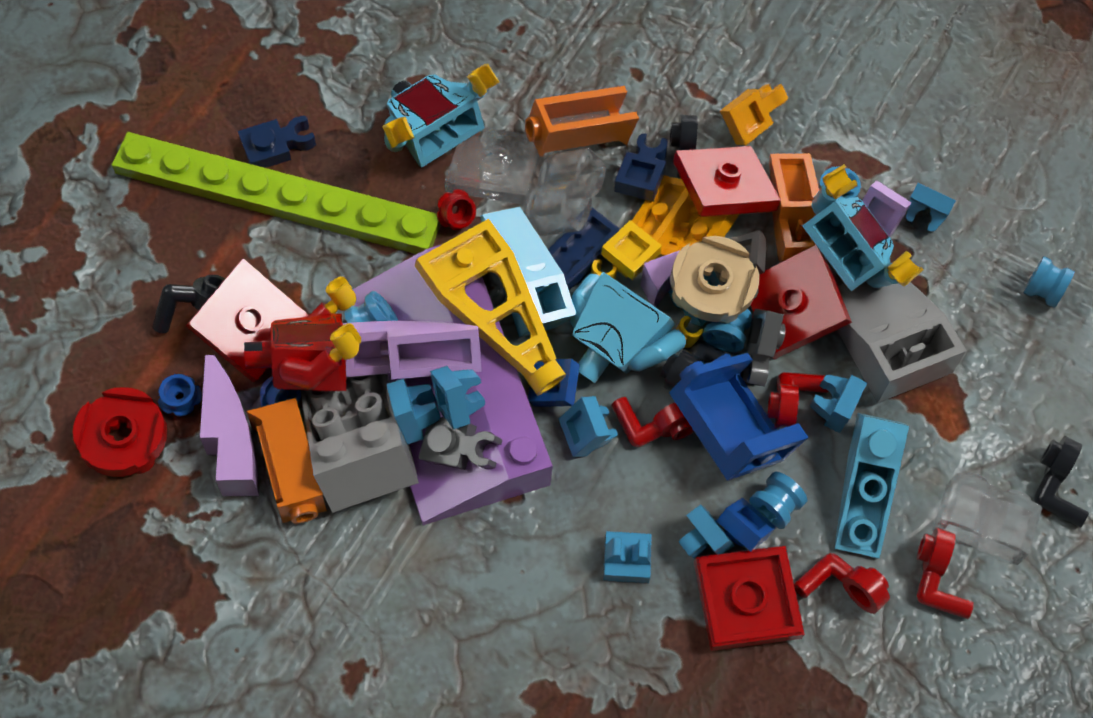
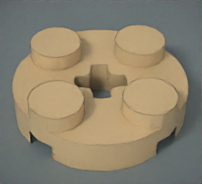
M721 236L703 237L702 242L694 243L689 246L690 243L687 244L677 254L671 270L670 284L673 290L672 298L674 303L694 317L705 321L733 322L739 314L750 306L759 286V272L757 266L754 269L753 263L749 260V252L736 241ZM712 271H717L721 274L720 280L725 282V284L712 286L708 284L703 275L710 276Z

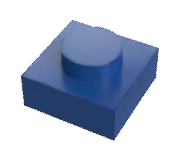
M556 359L565 372L566 377L552 389L538 396L530 386L528 394L529 403L536 407L572 406L575 402L580 364L573 359ZM542 361L537 362L534 365V367L537 370L540 367H542L544 363Z
M743 497L727 507L716 521L725 529V533L731 541L739 546L746 547L750 552L765 542L777 528Z

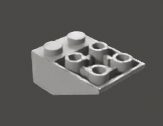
M865 281L852 291H850L845 283L838 286L852 323L838 329L837 332L865 382H867L877 403L952 374L967 352L947 316L911 282L905 287L897 283L883 288H873Z
M388 374L346 377V391L301 390L313 475L332 513L419 483L410 445H407L394 417L386 385L390 383Z

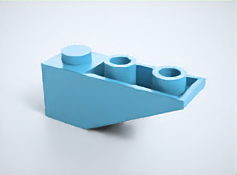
M521 207L481 215V222L490 219L513 251L544 329L557 328L577 315L563 272ZM513 312L512 317L519 337L530 335L521 316L517 312Z
M857 413L847 459L835 549L880 559L909 430L908 425L898 421Z

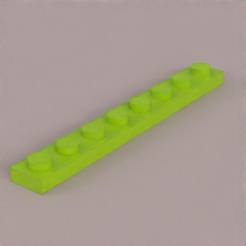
M127 132L112 163L113 170L118 175L413 254H418L425 249L433 247L441 225L437 219V213Z

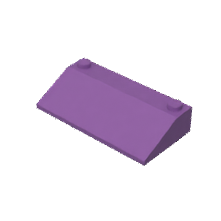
M440 245L425 249L352 289L356 294L354 306H360L364 303L367 294L371 291H376L391 306L398 321L464 324L439 302L415 268L417 258ZM483 277L465 286V293L479 307L489 311L494 309ZM498 321V322L495 323L496 328H497V329L502 333V335L504 336L503 331H502V328H501L500 323H499V321ZM480 337L482 372L475 373L480 377L481 384L472 386L466 394L479 391L485 399V405L469 415L470 423L477 426L475 434L486 431L503 440L501 445L490 443L483 449V457L496 462V468H482L472 463L470 459H468L466 470L425 462L418 459L423 440L409 444L419 482L410 486L422 525L551 485L553 466L518 371ZM388 373V376H389V379H390V383H392V382H394V381H397V380H400V379H392V380H391V373ZM431 376L404 378L407 387L430 385L435 396ZM426 428L422 430L423 435H425Z

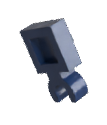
M306 116L295 117L286 127L280 128L277 119L238 131L240 142L249 164L263 168L291 160L289 151L291 149L307 151L316 146L313 133L303 136L298 135L299 132L309 129Z
M641 133L637 138L636 154L626 152L614 181V192L654 202L665 174L666 161L664 159L667 156L668 140L662 138L659 146L650 148L646 146L647 134Z

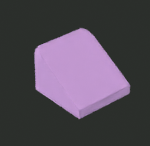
M679 251L644 264L640 285L649 303L654 307L660 303L671 289V270Z

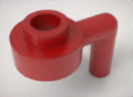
M783 372L778 375L777 392H770L767 411L768 418L775 419L776 428H785L796 424L799 391L829 392L827 389L819 386L825 375Z
M621 397L611 404L630 444L634 447H642L661 436L680 440L694 432L675 402L660 410L654 416L653 421L644 426H641L627 397Z
M935 528L932 535L926 533L923 535L918 548L917 559L923 561V574L917 591V600L923 605L969 619L974 602L938 590L941 577L945 574L953 554L956 534Z
M834 553L826 554L794 583L795 591L801 597L807 598L826 579L833 575L842 582L850 598L860 608L871 614L877 613L890 600L887 590L889 584L878 570L872 567L867 569L862 566L853 568Z

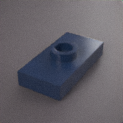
M593 207L548 249L563 272L568 290H571L592 269V263L595 259L601 260L604 258L601 255L602 246L620 230L618 226Z

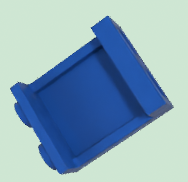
M749 353L733 357L730 354H724L713 362L703 364L702 361L694 362L680 373L681 380L669 392L727 481L783 462L809 438L799 423L777 430L770 418H768L766 412L741 377V372L753 361Z

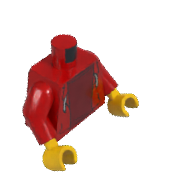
M343 276L337 277L327 285L326 293L331 298V301L327 304L321 302L308 317L271 322V341L244 342L245 369L272 368L273 387L277 389L346 391V360L357 355L361 343V336L353 324L343 325L342 314H336L338 310L345 311L354 306L356 302V294L346 278Z

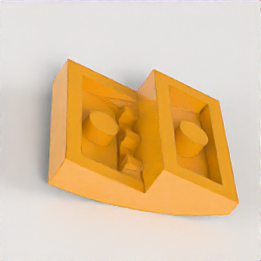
M664 175L654 202L645 200L632 219V222L662 245L661 253L656 257L660 258L681 250L689 243V246L694 243L702 242L703 237H725L739 214L700 217L682 179Z

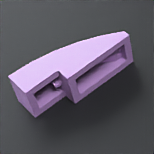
M369 321L351 323L361 336V343L357 355L346 360V377L391 373V380L431 376L430 371L444 366H448L451 371L472 369L475 372H482L478 326L431 321Z
M205 355L200 439L207 455H217V485L222 496H259L258 464L255 446L242 404L229 376L215 355Z

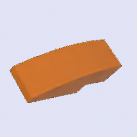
M810 153L770 154V181L781 199L778 210L772 211L779 263L816 245L802 227V225L816 216L812 209V200L819 191Z

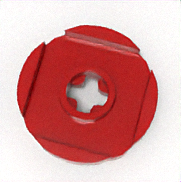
M129 387L111 388L102 392L103 397L96 399L92 404L88 401L78 412L73 425V440L85 464L100 474L112 477H124L134 473L143 474L148 472L153 467L155 459L161 454L167 439V424L159 406L145 392ZM121 423H127V428L131 431L128 437L116 441L114 436L109 435L110 430H117Z

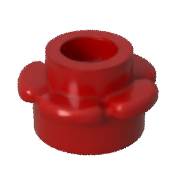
M455 189L452 193L446 192L438 200L437 206L439 211L437 212V219L442 226H450L452 230H459L473 222L476 216V206L469 197V194L464 190ZM457 206V211L453 213L452 208Z

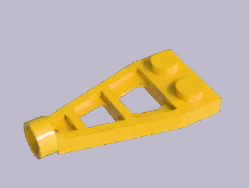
M490 219L481 222L416 259L415 268L439 302L465 325L478 326L479 337L525 377L537 396L549 391L566 377L565 372L556 361L555 353L516 257ZM489 272L499 276L507 295L506 302L491 311L479 307L465 293L466 285ZM513 312H517L521 316L530 332V339L518 346L511 344L495 325L496 322ZM542 361L544 365L536 370L534 365Z

